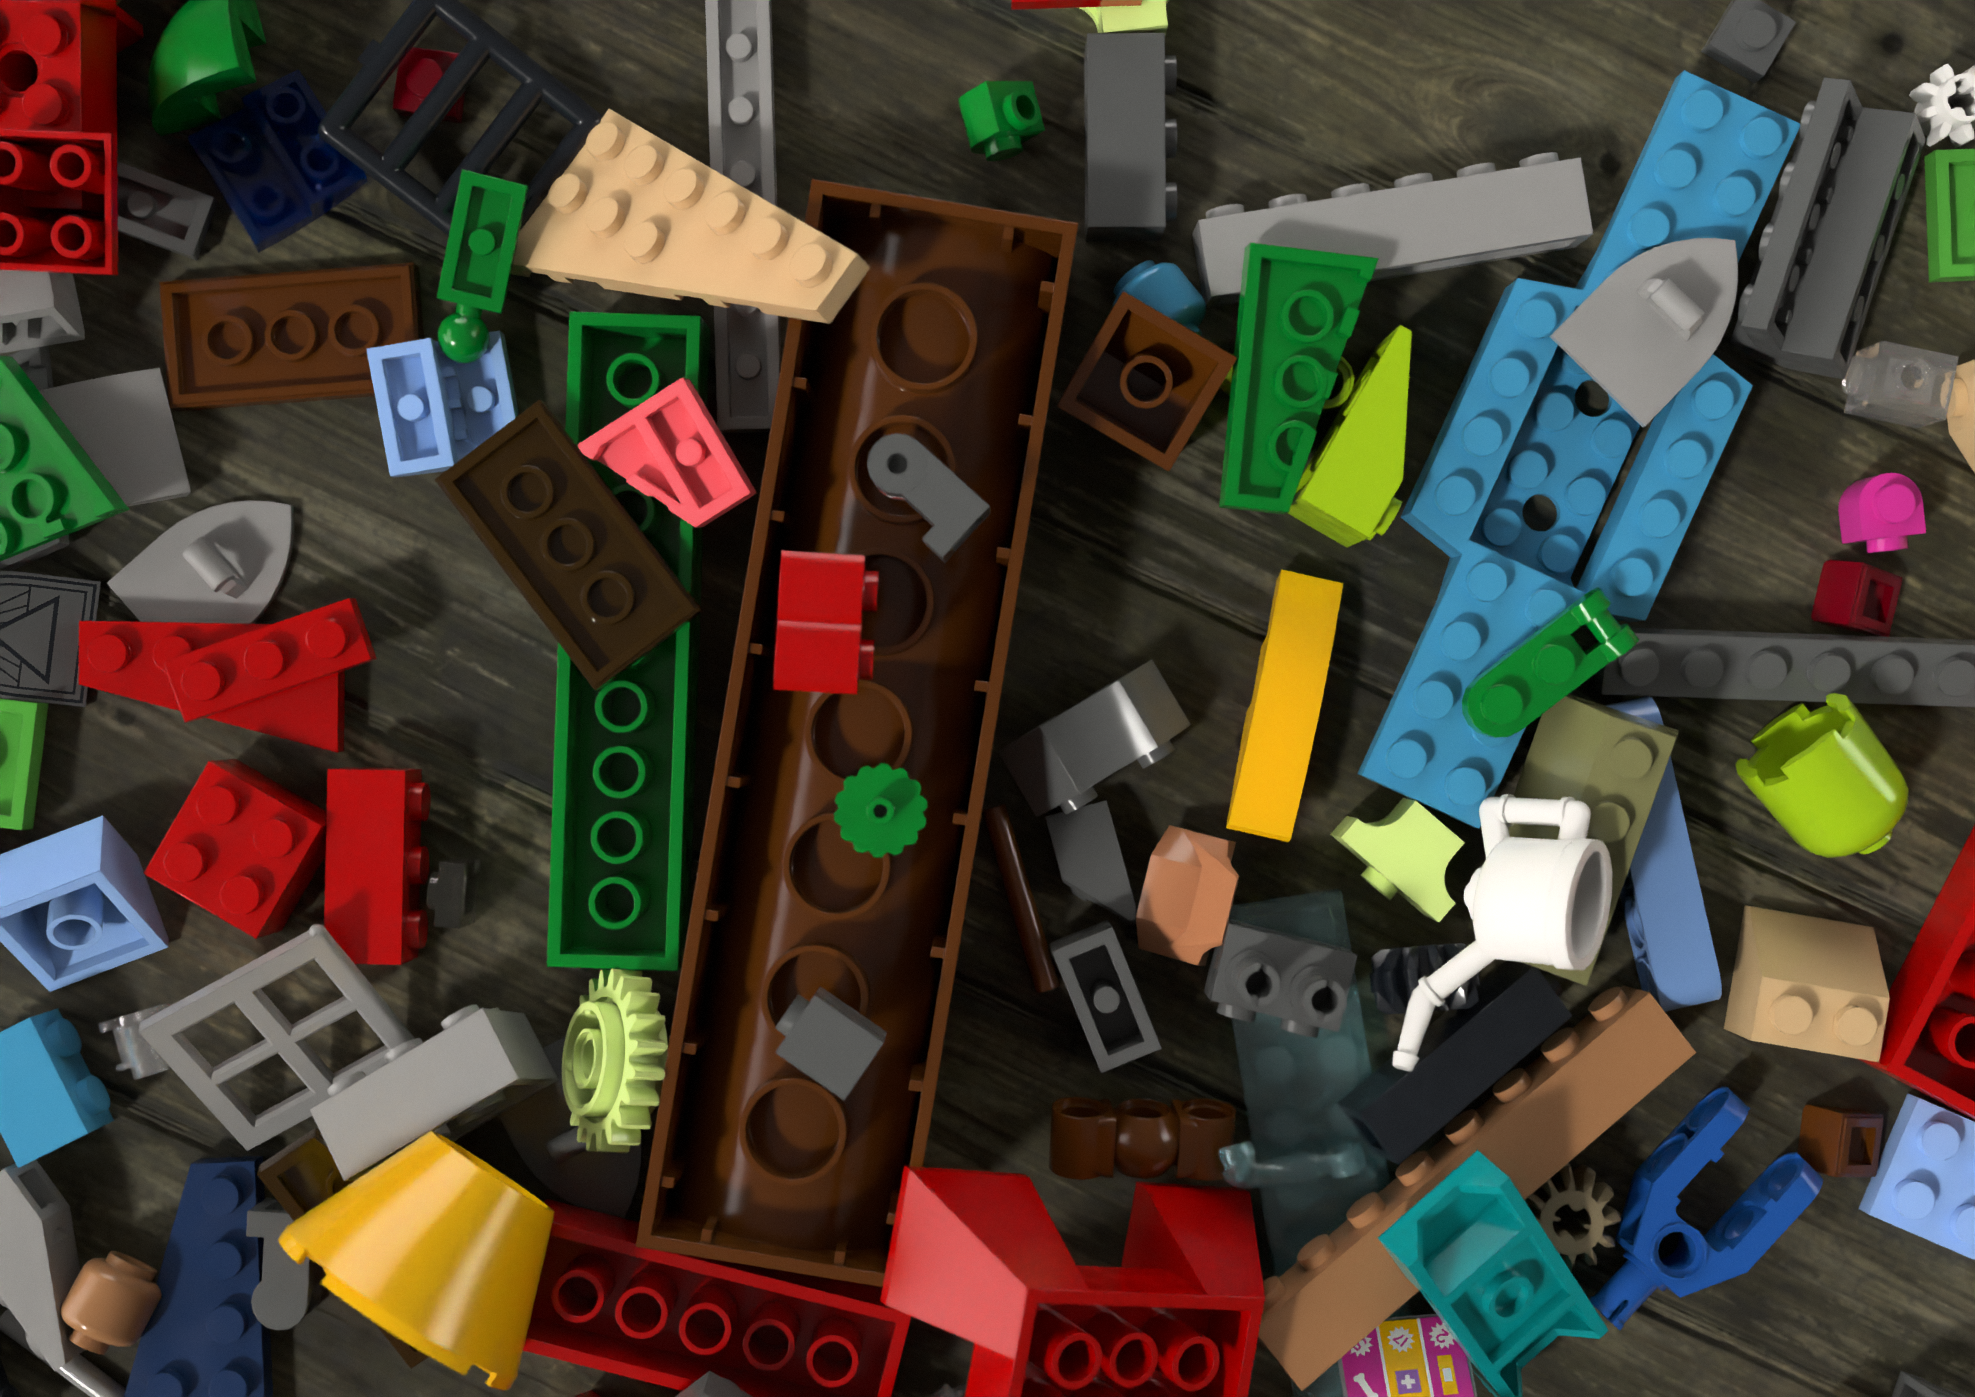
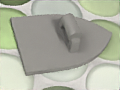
M1694 238L1675 241L1655 247L1634 257L1607 277L1549 337L1642 427L1646 426L1699 372L1713 355L1724 336L1733 312L1738 285V258L1735 240Z
M249 500L220 504L193 513L161 534L110 579L107 584L139 621L254 624L274 600L286 575L294 541V506L271 501Z

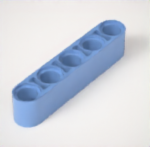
M1649 696L1604 705L1663 725L1659 709L1654 700ZM1671 756L1620 893L1641 989L1650 992L1665 1012L1719 1000L1722 995L1720 972Z

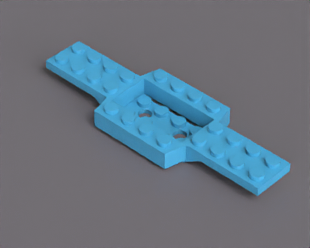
M1685 70L1682 71L1672 84L1597 251L1576 287L1570 288L1517 278L1505 288L1401 515L1404 521L1446 553L1450 559L1437 601L1357 773L1358 775L1479 829L1481 826L1479 817L1480 805L1486 798L1495 796L1525 728L1509 737H1488L1477 733L1468 725L1462 713V698L1468 685L1477 676L1571 604L1597 587L1603 591L1611 602L1607 609L1615 620L1624 622L1646 621L1753 385L1713 354L1699 372L1654 417L1577 587L1574 588L1571 581L1572 573L1640 424L1609 394L1608 407L1602 415L1590 417L1583 414L1575 403L1576 390L1581 383L1595 380L1549 336L1616 269L1634 257L1655 247L1694 238L1735 240L1739 261L1797 135L1800 123ZM1533 495L1546 496L1556 507V521L1547 531H1535L1527 526L1523 519V506Z

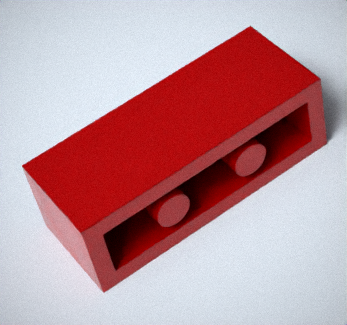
M367 767L327 769L324 927L354 964L402 965L418 958V949H423L426 945L428 916L425 910H419L420 885H425L428 879L430 859L428 848L421 846V821H426L429 817L431 792L429 784L422 782V769Z

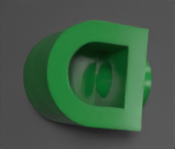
M985 81L958 99L970 150L975 154H985L987 161H1001L1020 154L1023 151V142L1045 131L1032 81Z

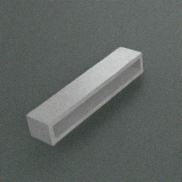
M1548 152L1520 160L1519 168L1496 171L1495 163H1480L1458 170L1456 172L1457 178L1433 181L1431 173H1419L1394 181V188L1370 192L1369 184L1360 183L1333 190L1331 192L1332 198L1307 202L1306 194H1291L1269 201L1268 209L1244 212L1242 204H1230L1210 209L1206 212V219L1198 220L1192 233L1202 297L1206 302L1207 308L1239 303L1244 250L1249 243L1379 258L1371 281L1576 248L1593 235L1581 157L1559 161L1558 153Z

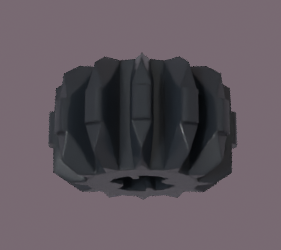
M1452 943L1379 950L1371 957L1372 973L1369 974L1371 993H1374L1376 1009L1387 1015L1406 1013L1412 992L1419 985L1418 980L1423 976L1429 977L1465 949L1467 945ZM1480 972L1444 998L1445 1003L1439 1007L1435 1006L1434 1011L1469 1009L1479 1001L1478 985L1481 984Z

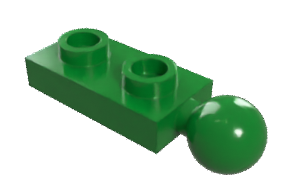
M464 169L461 171L436 297L457 303L455 313L450 314L441 322L437 332V340L441 351L449 359L458 363H471L480 359L485 354L490 342L488 328L481 319L482 311L488 310L500 314L504 311L529 186Z

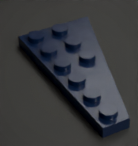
M263 1156L201 1158L191 1163L156 1283L161 1290V1299L142 1332L124 1397H273L270 1328L265 1327L257 1320L252 1311L251 1304L253 1291L262 1281L264 1238L246 1237L247 1211L265 1199L264 1183L257 1175L259 1166L263 1163Z

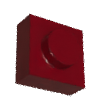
M412 47L397 68L392 109L398 115L411 117L459 53ZM465 92L442 121L462 122Z

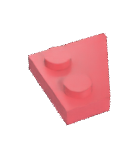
M680 378L577 445L582 454L591 460H598L627 479L626 482L646 496H653L668 506L669 511L694 527H704L757 493L691 380L687 378Z

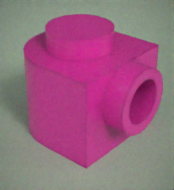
M1884 473L1858 480L1848 486L1840 498L1838 512L1842 544L1866 542L1867 553L1902 550L1909 548L1908 536L1926 533L1921 492L1917 485L1904 475Z

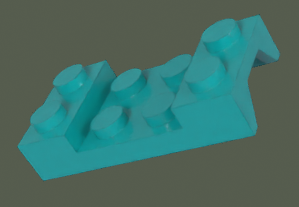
M1478 1150L1378 1237L1402 1273L1423 1294L1471 1361L1472 1370L1479 1380L1495 1397H1523L1521 1369L1558 1336L1600 1339L1609 1331L1511 1179Z

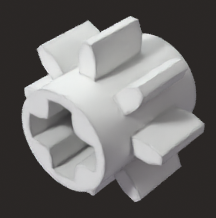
M1945 64L1930 74V83L1921 84L1912 90L1909 96L1918 102L1914 113H1916L1923 133L1927 136L1926 145L1932 146L1949 136L1951 143L1955 148H1958L1974 139L1975 65L1963 73L1954 76L1953 69L1949 64ZM1949 104H1953L1955 108L1951 109Z

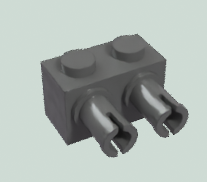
M1229 919L1223 945L1214 948L1204 993L1211 1001L1219 1003L1217 1013L1224 1016L1255 1022L1256 1014L1259 1012L1282 1018L1280 1028L1283 1030L1318 1038L1320 1028L1339 1032L1342 1017L1347 1007V997L1358 955L1344 947Z

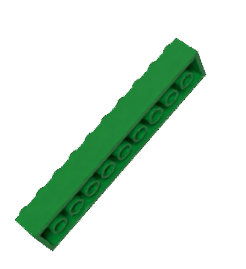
M569 311L565 430L578 445L682 377L691 380L708 409L710 329L702 317ZM587 457L701 607L704 527L692 526L669 511L668 506L653 496H646L626 482L627 479L598 460H591ZM701 613L599 691L594 690L558 643L547 967L678 971L682 968L691 907Z

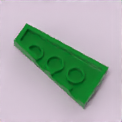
M1249 243L1245 247L1234 356L1237 359L1233 364L1219 501L1220 508L1275 514L1289 512L1317 434L1315 429L1325 401L1331 395L1338 375L1336 370L1347 339L1351 337L1360 313L1358 308L1367 283L1372 279L1379 258L1259 243Z

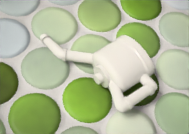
M1503 794L1501 797H1488L1482 801L1479 808V817L1486 860L1483 866L1472 875L1470 883L1466 885L1464 890V902L1473 920L1476 940L1429 977L1423 976L1418 980L1419 985L1412 992L1408 1002L1397 1051H1393V1067L1405 1071H1412L1419 1060L1417 1054L1435 1006L1439 1007L1445 1003L1444 998L1495 959L1554 965L1560 969L1584 971L1593 962L1602 943L1609 918L1612 897V866L1610 854L1605 843L1601 840L1586 839L1591 818V811L1586 803L1575 800L1572 797H1563L1560 800L1515 798L1512 794ZM1514 824L1559 826L1560 830L1558 839L1552 840L1510 837L1508 827Z

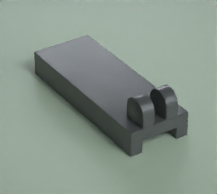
M117 161L118 232L197 261L218 201L210 195Z

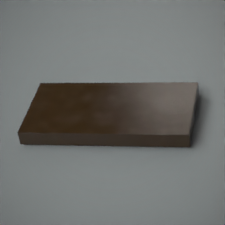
M538 400L435 479L596 691L601 690L703 612L696 600L542 400Z

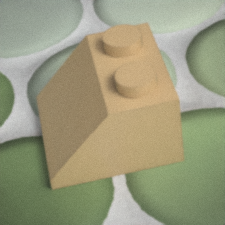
M1745 905L1724 1029L1751 1041L1879 1062L1890 996L1874 927Z

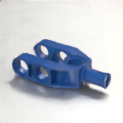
M1720 1087L1707 1094L1634 1172L1621 1216L1622 1221L1619 1223L1615 1241L1625 1250L1622 1255L1626 1261L1600 1290L1589 1298L1593 1307L1599 1310L1618 1330L1624 1327L1625 1322L1657 1288L1662 1292L1667 1288L1681 1298L1747 1273L1818 1195L1823 1185L1822 1176L1797 1152H1790L1774 1160L1704 1236L1677 1215L1676 1206L1681 1202L1677 1195L1710 1160L1717 1163L1724 1155L1720 1149L1740 1128L1750 1110L1728 1087ZM1677 1232L1678 1244L1675 1251L1668 1257L1659 1258L1658 1249L1663 1237L1669 1233Z

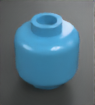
M1153 260L1144 261L1128 271L1114 287L1113 293L1116 295L1113 306L1124 290L1202 336V332L1198 327L1202 323L1207 311L1206 302L1176 264L1169 262L1155 264Z

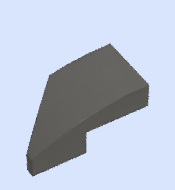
M1107 800L1080 807L1067 815L1064 812L1045 816L1062 881L1071 887L1072 894L1086 902L1090 900L1119 916V920L1130 926L1135 925L1137 909Z

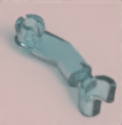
M1352 1139L1338 1143L1324 1154H1312L1311 1151H1301L1257 1163L1251 1141L1219 1148L1218 1153L1220 1161L1224 1166L1225 1171L1221 1173L1225 1181L1236 1188H1285L1320 1181L1319 1176L1331 1173L1332 1180L1359 1174L1366 1165L1361 1141L1354 1144Z

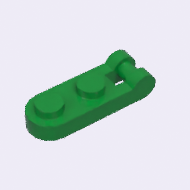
M1597 587L1583 595L1477 676L1465 689L1462 698V713L1468 725L1477 733L1488 737H1509L1524 729L1608 663L1628 652L1639 642V638L1628 624L1619 625L1607 609L1611 602L1603 591ZM1584 624H1586L1598 640L1597 643L1585 652L1571 635Z

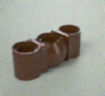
M1088 1097L1061 1098L1052 1104L1049 1169L1058 1176L1078 1180L1093 1179L1100 1176L1113 1178L1114 1168L1125 1176L1139 1179L1160 1177L1172 1168L1176 1178L1183 1179L1188 1177L1205 1181L1221 1180L1232 1174L1236 1109L1224 1101L1209 1098H1194L1183 1102L1171 1100L1170 1108L1162 1102L1151 1099H1129L1123 1101L1114 1109L1109 1099L1097 1100Z

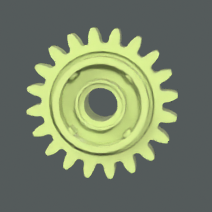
M612 968L611 970H600L599 979L591 978L589 980V995L580 996V1006L575 1011L568 1026L562 1055V1086L567 1106L572 1112L570 1125L579 1126L577 1141L585 1142L587 1151L628 1153L630 1145H639L641 1143V1129H650V1114L656 1106H659L668 1053L665 1016L661 1015L657 1010L660 994L651 993L652 979L642 977V971Z

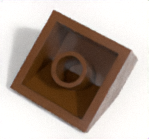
M1123 290L1060 396L1057 407L1165 470L1170 471L1237 357Z

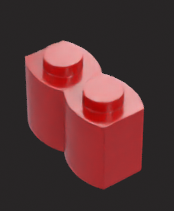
M796 551L781 552L774 690L858 694L859 680H873L875 640L862 639L863 612L877 611L879 571H866V556Z

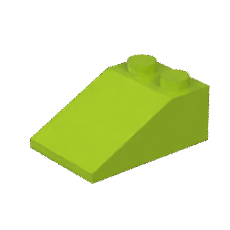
M1399 325L1375 347L1356 380L1353 391L1341 406L1304 470L1288 512L1289 515L1345 547H1350L1366 539L1370 541L1376 533L1382 536L1393 522L1402 504V501L1395 498L1394 495L1403 481L1412 338V331L1402 325Z

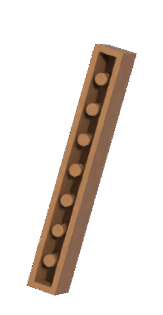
M1623 985L1610 988L1601 993L1589 1005L1588 1010L1591 1012L1573 1028L1561 1029L1550 1036L1541 1046L1543 1054L1525 1069L1518 1068L1503 1076L1493 1087L1494 1095L1477 1110L1470 1109L1456 1116L1446 1126L1444 1130L1446 1136L1427 1152L1419 1151L1405 1159L1395 1172L1396 1179L1378 1194L1372 1192L1358 1199L1347 1211V1220L1330 1235L1322 1234L1306 1243L1297 1254L1298 1262L1279 1278L1272 1276L1263 1281L1265 1301L1258 1339L1301 1391L1307 1388L1419 1291L1405 1277L1378 1237L1442 1182L1453 1170L1478 1150L1511 1179L1525 1200L1696 1053L1650 992Z

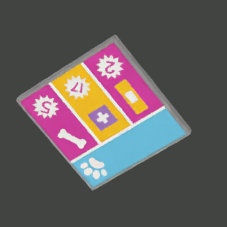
M1437 1314L1387 1318L1338 1360L1343 1397H1477L1471 1361Z

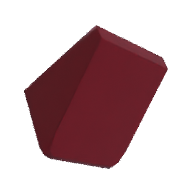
M1825 561L1819 579L1811 618L1822 624L1854 632L1888 637L1900 593L1902 577L1864 562Z

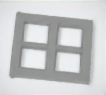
M313 924L307 932L141 1021L138 1031L246 1151L311 1117L310 1109L330 1098L327 1089L337 1081L364 1071L366 1076L387 1064L384 1058L386 1053L402 1043L415 1039L327 929L319 924ZM315 960L344 996L291 1024L261 988ZM235 1003L265 1039L212 1067L182 1034V1031ZM357 1010L385 1045L333 1073L304 1039ZM278 1053L307 1088L255 1115L226 1081Z

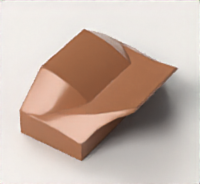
M1168 826L1151 854L1136 913L1139 949L1197 966H1206L1209 950L1223 945L1237 889L1239 875L1231 865L1236 842L1177 826Z

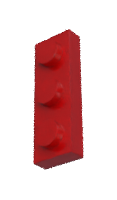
M348 598L164 660L163 664L185 723L194 722L376 660L377 657L356 598Z

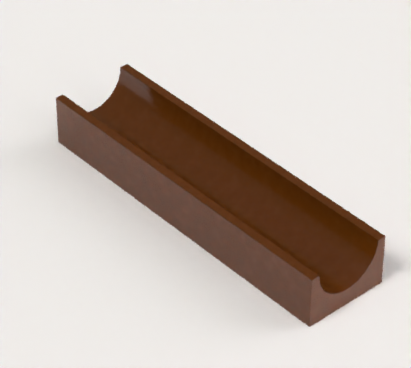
M812 179L805 224L857 253L871 268L830 324L790 317L788 320L636 1247L883 1287L904 1166L923 1167L1078 223ZM898 433L914 438L990 506L991 514L946 563L929 549L922 539L933 526L906 501L890 499L882 494L870 477L867 466L869 452L874 444L884 436ZM782 551L866 556V571H879L877 611L863 612L862 639L875 640L873 680H859L858 694L774 690L778 594ZM886 763L892 770L898 768L905 769L908 772L909 779L917 780L920 783V795L926 798L928 803L926 810L923 812L927 821L925 827L917 831L918 840L916 843L905 845L902 853L899 855H892L887 852L883 857L876 858L869 851L864 853L854 850L853 842L842 839L840 835L842 826L834 820V813L839 808L835 802V796L844 790V780L848 776H857L861 767L869 766L875 769L879 764ZM820 986L887 1032L883 1045L845 1100L775 1053L785 1038L784 1034L775 1029L798 994L810 1001Z

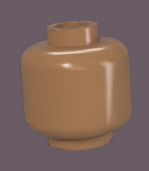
M110 1251L107 1258H93L82 1267L60 1307L62 1319L74 1329L69 1340L83 1349L102 1355L107 1352L110 1345L117 1347L134 1345L140 1338L161 1299V1290L156 1285L157 1282L153 1280L158 1271L132 1256L117 1251Z

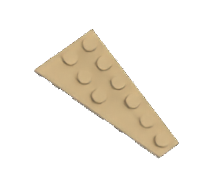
M608 109L602 117L600 124L590 131L586 144L562 176L553 182L547 196L521 229L511 274L529 277L531 272L545 274L554 281L571 284L574 279L597 282L604 289L681 301L683 296L703 299L709 305L729 308L731 303L758 307L764 314L830 324L871 267L857 253L613 110Z

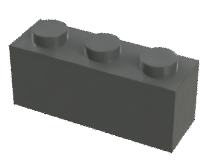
M1087 33L1084 51L1085 241H1160L1166 227V222L1176 221L1177 184L1176 182H1166L1165 158L1176 157L1177 122L1176 119H1165V95H1175L1177 61L1176 55H1165V33Z

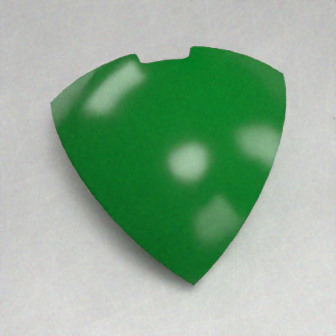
M189 0L166 26L156 45L148 77V104L152 126L160 136L221 121L215 93L257 82L248 48L266 44L255 0Z

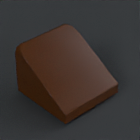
M1805 1105L1802 1112L1797 1153L1817 1172L1832 1177H1875L1877 1175L1883 1114L1823 1105Z

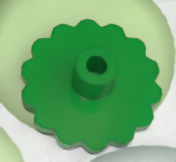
M886 763L879 764L875 769L863 766L859 769L857 776H848L844 780V790L835 796V802L839 808L834 813V820L842 826L840 831L842 839L853 842L854 850L859 853L869 851L873 857L881 858L887 852L892 855H899L902 853L905 845L916 843L918 840L917 831L923 829L926 825L927 819L923 812L926 810L928 803L926 798L920 795V783L917 780L909 779L908 772L905 769L898 768L892 770Z

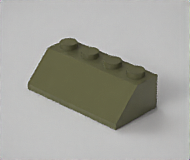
M1568 694L1541 715L1514 796L1515 798L1560 800L1563 797H1572L1588 805L1591 811V818L1586 839L1601 840L1605 843L1610 854L1612 866V897L1609 918L1603 936L1604 940L1679 730ZM1514 824L1508 827L1510 837L1552 840L1558 839L1560 830L1559 826ZM1470 918L1467 928L1474 931L1473 920ZM1600 948L1593 962L1584 971L1560 969L1554 965L1523 963L1587 986Z

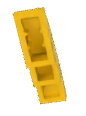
M1283 569L1276 580L1267 636L1261 646L1252 702L1246 711L1226 824L1227 829L1284 842L1291 840L1321 709L1344 583Z

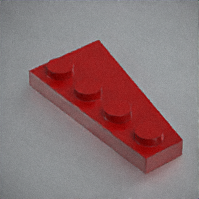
M79 621V685L180 711L163 664L164 660L271 624ZM345 670L205 718L337 753L344 751Z

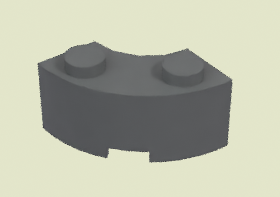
M1151 659L1089 695L1088 698L1058 716L1052 717L998 750V753L1036 817L1059 805L1065 815L1095 799L1098 794L1093 786L1135 760H1138L1143 769L1172 753L1175 747L1170 739L1191 724Z

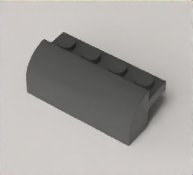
M1824 77L1817 100H1810L1803 111L1800 136L1792 160L1783 171L1780 181L1779 198L1771 222L1766 225L1761 236L1757 264L1750 284L1745 287L1739 302L1738 320L1730 341L1736 348L1750 356L1788 369L1839 379L1846 378L1926 140L1916 113L1864 108L1860 103L1851 80Z

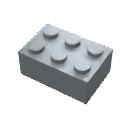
M478 1005L467 1006L445 1018L441 1022L444 1031L424 1043L421 1038H415L390 1050L384 1056L387 1064L366 1076L364 1071L351 1074L331 1085L327 1089L330 1098L310 1109V1112L343 1180L359 1179L431 1130L454 1142L558 1081L559 1079L525 1013L502 1011L498 1007L479 1009Z

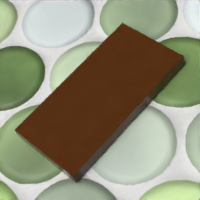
M414 263L159 282L168 402L170 409L175 411L374 397L375 393L366 349L424 339L419 267Z

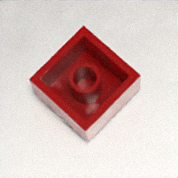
M237 759L208 761L143 874L255 939L280 932L326 855L327 811Z

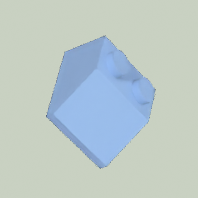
M104 816L0 854V942L49 992L168 948L169 938L145 874H143L144 871L137 854Z

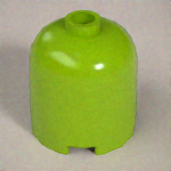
M1838 693L1828 694L1826 696V703L1828 705L1809 712L1805 705L1800 703L1773 719L1754 735L1751 742L1758 750L1749 761L1747 758L1737 760L1735 764L1737 774L1793 840L1806 851L1826 858L1848 856L1858 852L1860 854H1869L1880 849L1891 839L1893 835L1892 830L1902 818L1908 804L1909 789L1900 769L1847 695Z

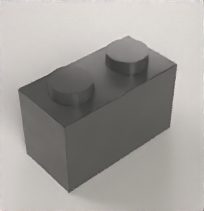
M1108 919L1049 943L1101 1073L1162 1049L1116 934Z

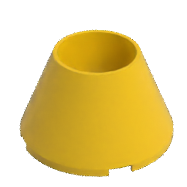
M431 1130L289 1224L278 1238V1241L284 1251L296 1263L302 1265L308 1257L322 1266L327 1274L321 1283L393 1335L463 1375H466L474 1364L490 1374L485 1382L489 1387L508 1390L518 1376L555 1212L535 1195L490 1164L445 1136Z

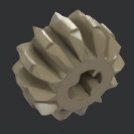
M1567 1163L1524 1201L1572 1272L1577 1255L1589 1266H1597V1255L1592 1248L1597 1243L1604 1247H1614L1615 1239L1604 1230V1226L1613 1225L1622 1220L1620 1213L1615 1208L1607 1205L1614 1196L1612 1188L1605 1182L1595 1183L1596 1173L1590 1167L1582 1164L1572 1172L1570 1164ZM1567 1205L1571 1209H1566L1565 1211L1571 1217L1565 1224L1559 1225L1555 1221H1560L1561 1219L1555 1213L1559 1208Z

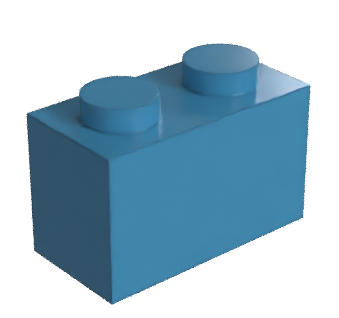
M58 1008L29 1017L0 1032V1133L18 1168L114 1121L109 1111V1094L100 1079L91 1075L80 1053L82 1048L80 1036L74 1025L62 1017Z

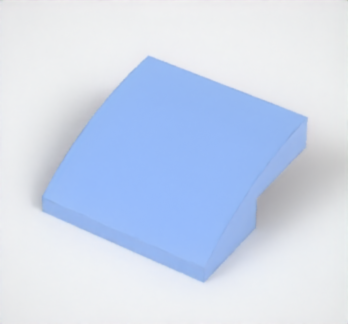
M501 331L489 332L490 342L487 351L480 359L471 363H458L449 359L441 351L438 341L432 338L366 349L390 477L444 472L519 416L505 335Z

